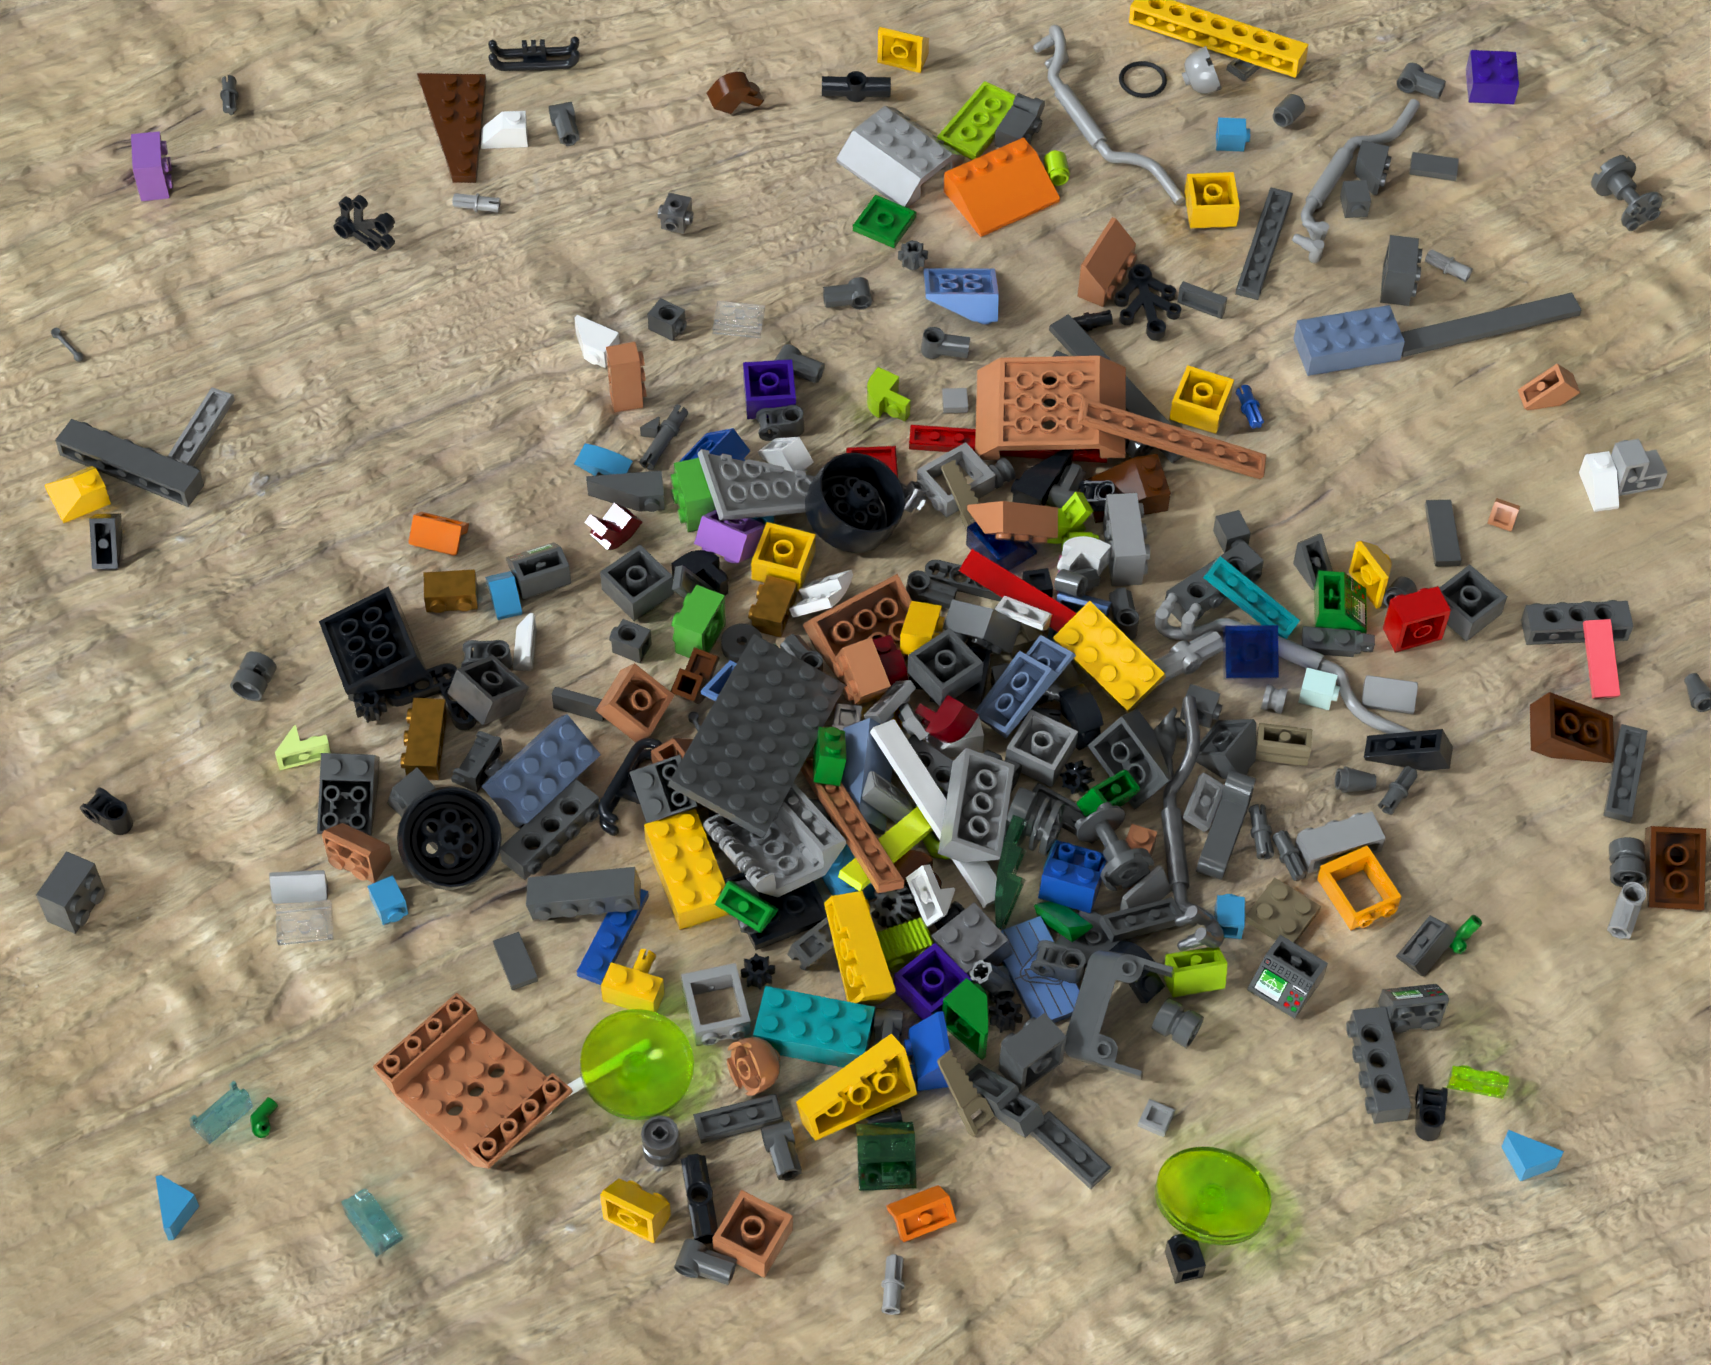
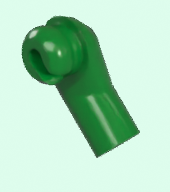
M1472 915L1455 932L1456 937L1449 946L1453 948L1455 953L1460 954L1467 949L1466 941L1482 925L1481 919L1476 915Z

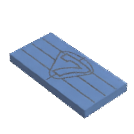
M1041 916L1001 930L1009 940L1013 952L1002 963L1004 967H1007L1011 981L1030 1018H1038L1045 1013L1056 1023L1071 1017L1079 994L1076 983L1043 977L1034 973L1030 968L1032 961L1036 960L1039 941L1048 940L1054 942Z

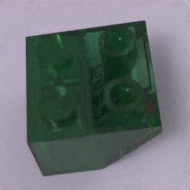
M913 1122L855 1124L859 1191L916 1188V1153Z

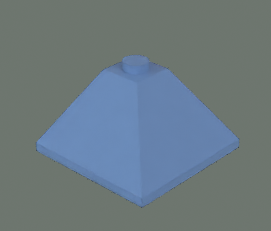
M924 268L926 299L980 324L998 322L999 292L995 269Z

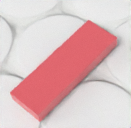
M1611 619L1584 621L1583 629L1592 699L1619 697L1620 688Z

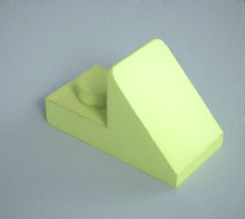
M296 725L293 726L275 751L279 770L321 760V753H331L327 735L312 736L307 740L300 741Z

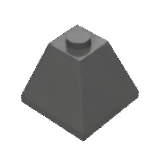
M1218 720L1201 740L1196 762L1223 779H1227L1230 770L1247 775L1249 768L1256 761L1255 720Z

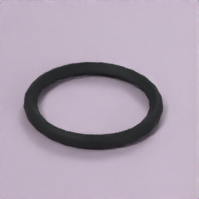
M1136 61L1126 65L1121 70L1119 82L1128 94L1140 98H1149L1158 95L1164 90L1167 84V77L1158 65L1147 61ZM1148 66L1160 73L1162 84L1154 92L1138 93L1126 86L1124 75L1132 67Z

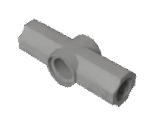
M1210 630L1190 642L1182 640L1175 644L1168 654L1153 661L1166 676L1160 685L1181 673L1188 675L1195 672L1202 665L1203 661L1223 651L1224 644L1218 632Z

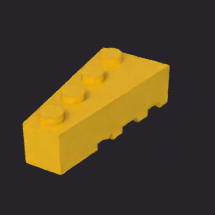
M863 891L831 896L824 905L847 1002L868 1006L879 1005L896 990L870 915L869 902L865 899Z
M891 1033L796 1101L802 1125L814 1140H819L918 1095L906 1049Z

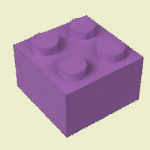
M160 131L131 134L132 166L141 201L170 198L169 189L173 188L171 174H168V172L172 171L171 158L166 157L168 155L166 140L162 141Z
M714 510L702 516L694 544L702 547V550L723 556L727 562L737 564L754 556L766 524L752 518L720 521L717 511Z

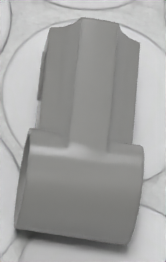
M1628 882L1620 891L1607 931L1612 936L1619 939H1630L1641 906L1646 898V890L1641 884ZM1626 896H1631L1636 901H1631Z

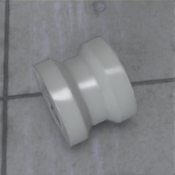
M1267 684L1261 709H1273L1276 713L1282 714L1288 689L1281 688L1279 690L1275 689L1273 685Z

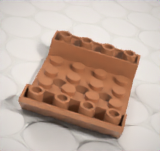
M1102 356L999 358L977 370L975 453L982 460H999L1000 451L1099 449L1100 458H1125V438L1078 424L1080 402L1083 398L1126 411V367ZM1047 377H1054L1057 380L1052 385H1046L1043 382ZM1047 399H1053L1056 401V404L1052 407H1046L1043 405V402ZM1046 421L1056 423V426L1052 429H1045L1042 425Z
M458 993L454 994L373 1065L376 1073L397 1100L473 1166L486 1169L494 1165L573 1092L555 1074L552 1073L546 1077L484 1025L478 1018L476 1008ZM496 1069L505 1071L501 1077L493 1078L490 1076L492 1071ZM474 1088L484 1089L483 1093L479 1096L473 1097L469 1095L470 1091ZM459 1106L463 1108L462 1112L458 1115L448 1114L449 1110L453 1107Z

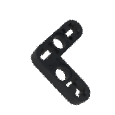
M445 663L426 669L428 672L427 676L407 685L411 686L412 692L410 693L407 686L385 689L387 702L395 707L412 703L413 698H427L441 693L442 698L446 701V707L453 724L457 729L466 731L476 725L477 720L466 709H464V713L468 719L463 720L460 716V709L463 707L457 701L449 699L448 690L457 670V667L453 664ZM448 674L449 676H451V678L446 679V677L443 675ZM434 677H436L437 684H434ZM419 681L429 682V686L425 689L415 687ZM394 691H399V693H401V695H400V696H396V694L394 693Z

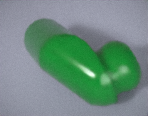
M269 1097L250 1116L252 1132L258 1138H265L269 1135L271 1131L269 1116L278 1107L277 1103Z

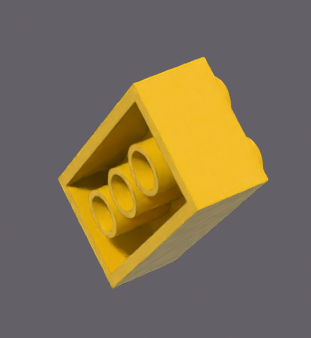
M1091 601L1053 637L1055 643L1076 655L1073 660L1127 713L1133 711L1166 678L1165 673Z
M696 809L644 824L645 841L679 930L729 915V913L714 905L726 884Z

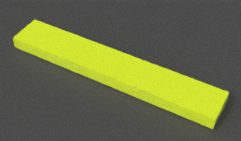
M917 806L878 838L894 864L931 833L933 829ZM856 857L839 872L838 877L858 891H862L871 883Z

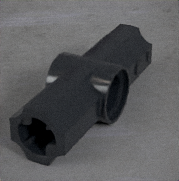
M859 71L850 72L847 77L822 76V96H846L852 102H861L866 97H890L891 77H866L864 73Z
M691 1154L681 1159V1166L694 1240L703 1244L713 1243V1236L718 1230L706 1156ZM697 1196H704L707 1198L703 1202H696L693 1200Z

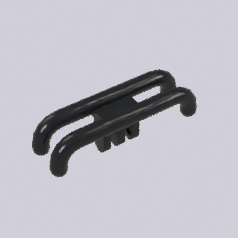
M574 36L571 38L570 45L545 47V39H540V46H536V40H531V46H528L527 40H522V48L502 49L492 39L488 43L489 49L492 52L489 54L488 59L490 65L499 71L568 69L579 62L580 53L577 49L579 48L580 41L578 37ZM571 55L566 60H546V56ZM497 57H500V58H520V57H523V61H520V62H501V61L498 60Z
M643 738L637 741L631 747L602 796L598 806L599 823L603 831L609 835L615 836L619 833V828L615 825L619 819L617 815L613 814V811L621 797L640 804L629 772L639 769L643 761L652 760L651 750L662 745L660 740Z

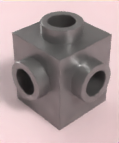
M668 193L664 205L661 204L658 210V218L661 219V229L684 234L687 225H691L693 221L692 198Z

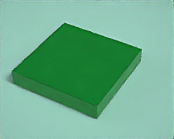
M875 195L853 224V231L895 248L916 219L917 212Z

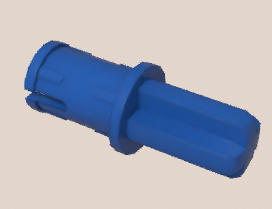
M1242 385L1241 388L1244 394H1242L1240 388L1236 390V395L1241 403V411L1246 415L1251 428H1261L1264 419L1259 410V401L1255 400L1249 385Z

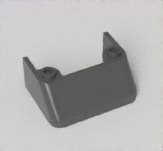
M1105 950L1093 953L1089 958L1066 1033V1054L1072 1059L1142 1080L1143 1072L1141 1070L1115 1063L1118 1054L1117 1044L1112 1038L1100 1034V1030L1116 980L1124 983H1133L1141 977L1143 969L1172 978L1174 974L1173 967L1131 954Z

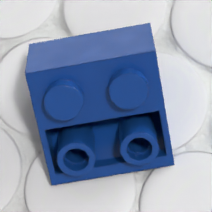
M1057 840L1042 874L1038 898L1091 913L1102 883L1100 875L1102 869L1107 864L1103 853Z

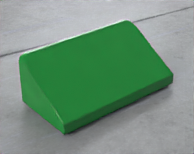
M734 881L726 883L714 904L759 933L764 930L778 911V908Z
M1042 902L1034 905L1037 917L1041 916L1046 925L1072 943L1093 928L1091 923L1066 906L1053 902Z

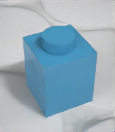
M1218 117L1216 151L1244 152L1245 143L1250 142V128H1246V119Z
M393 875L367 886L372 904L383 925L389 922H397L403 916L408 915L406 901Z
M1234 894L1217 895L1214 917L1223 930L1224 938L1242 939L1245 927V897Z

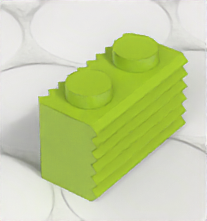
M922 917L877 932L888 969L891 972H898L934 944Z

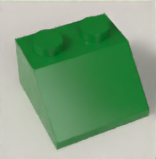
M966 978L943 999L942 1011L944 1012L947 1031L980 1060H983L986 1057L988 1040L987 995L979 984H973Z

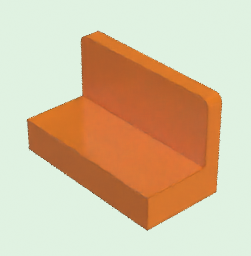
M426 512L416 513L413 515L409 544L450 555H457L461 536L468 532L469 523Z
M939 1185L886 1205L888 1212L895 1220L899 1237L903 1242L957 1222L950 1196Z

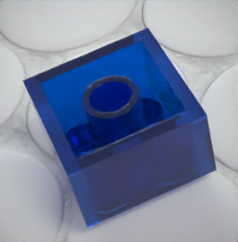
M1278 625L1223 627V680L1279 678Z

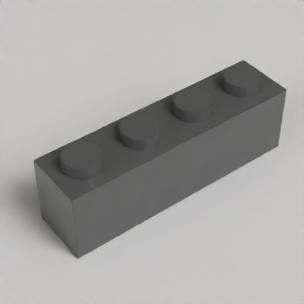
M635 867L528 877L526 906L532 920H547L556 917L571 918L577 915H600L607 912L640 909L641 880Z

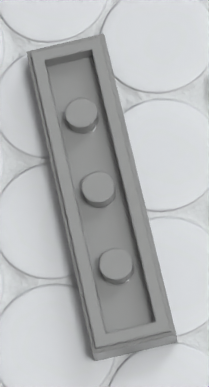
M211 387L168 456L185 465H194L235 401L234 394Z

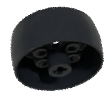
M844 453L826 463L812 480L805 498V512L810 525L817 535L832 547L851 553L871 551L886 541L899 524L905 508V493L896 474L880 460L861 453ZM842 491L843 495H838L836 492ZM838 506H843L846 512L839 510ZM855 515L861 516L863 521H858Z
M453 786L432 789L413 800L404 811L397 832L398 852L410 874L421 883L442 890L462 889L475 884L486 876L495 865L502 842L501 825L490 804L477 793ZM447 812L455 814L456 818L453 823H448L445 820ZM429 822L437 824V831L435 833H430L427 830ZM467 822L473 829L469 834L465 833L462 829L463 825ZM447 830L457 834L455 839L457 842L454 845L451 842L446 843L444 837H447L445 834ZM430 842L435 843L437 846V850L433 854L428 853L426 850V846ZM465 843L472 845L470 854H465L462 851V846ZM447 853L454 855L455 859L452 864H446L444 861V856Z

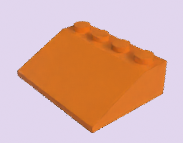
M1024 137L944 173V193L980 237L1060 202V197L1037 152Z

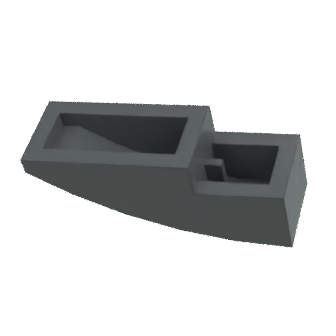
M978 1063L966 1074L969 1076V1081L973 1082V1087L977 1088V1093H980L983 1098L987 1099L994 1116L1024 1138L1045 1120L1039 1104L1022 1095L1017 1085L982 1064Z

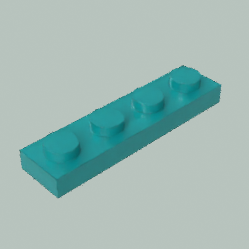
M1221 556L1215 560L1203 577L1271 633L1287 639L1300 622L1297 617Z

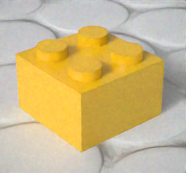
M1234 172L1187 174L1184 195L1190 228L1237 227L1240 205Z
M1187 365L1172 400L1169 420L1216 434L1231 399L1234 379Z
M767 522L751 561L752 580L765 582L767 575L796 582L797 591H799L803 587L816 552V534Z

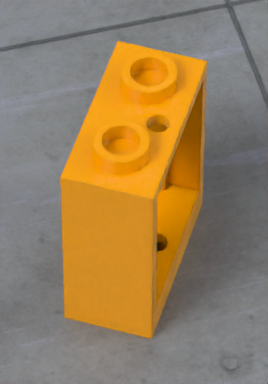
M1368 845L1320 866L1317 880L1350 931L1358 927L1365 928L1372 924L1374 920L1380 917H1390L1397 912L1402 896ZM1364 870L1383 901L1355 912L1336 882Z

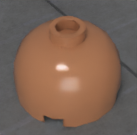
M749 1037L735 1041L728 1047V1051L732 1050L731 1057L727 1059L730 1076L739 1089L743 1085L749 1091L745 1093L746 1095L752 1096L764 1092L778 1079L780 1055L766 1040L758 1037Z

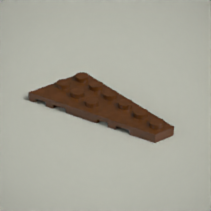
M417 73L452 182L476 183L486 74Z

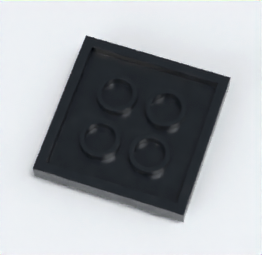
M744 872L725 878L724 882L726 884L728 881L746 880V874ZM814 881L780 897L759 892V897L778 908V911L761 933L749 934L748 937L756 951L810 930L825 919L827 914L824 901Z

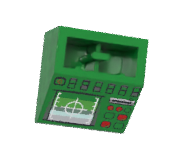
M1318 570L1314 587L1315 627L1355 630L1366 634V588L1345 572Z

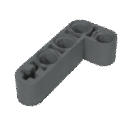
M1232 770L1229 771L1222 798L1199 858L1196 872L1220 880L1223 879L1252 798L1256 778Z

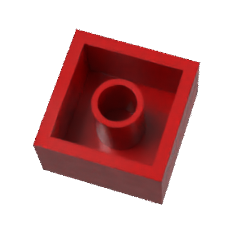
M1439 586L1422 588L1417 592L1407 595L1400 594L1390 599L1383 630L1395 653L1442 640L1451 609Z

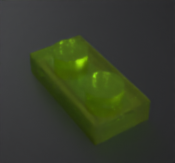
M1465 1065L1452 1066L1448 1076L1447 1088L1503 1099L1509 1085V1076L1501 1075L1496 1071L1484 1072L1474 1070Z

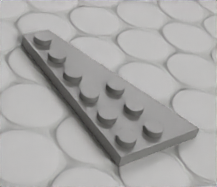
M704 449L698 452V457L720 521L805 512L806 494L815 476L806 475V471L796 470L792 472L784 470L783 466L747 459L746 461L732 459V455L710 454V451ZM842 491L836 492L838 495H843Z

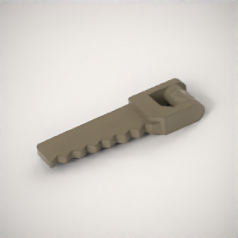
M956 460L942 465L941 470L961 513L959 516L971 541H975L984 532L979 525L973 527L970 520L974 518L968 512L967 505L980 503H978V498L974 497L975 492L971 491V485L967 484V479L963 478V472L959 471L960 466L956 465Z
M949 1050L937 1060V1063L958 1105L956 1109L967 1132L974 1137L978 1134V1130L994 1117V1114L987 1099L983 1098L980 1093H977V1088L973 1087V1082L969 1081L968 1075H965V1069L961 1068V1063L957 1062V1057L953 1056L952 1050ZM978 1109H981L982 1112L972 1120L971 1115Z

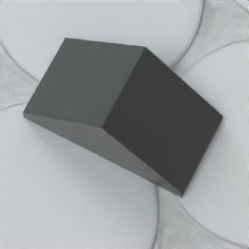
M1321 533L1298 542L1293 561L1294 566L1312 590L1315 587L1318 570L1333 571Z

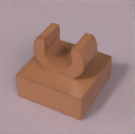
M1496 498L1487 524L1511 532L1520 506Z

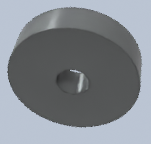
M743 623L727 628L721 638V649L724 656L728 660L737 663L753 634L762 638L760 631L752 625Z

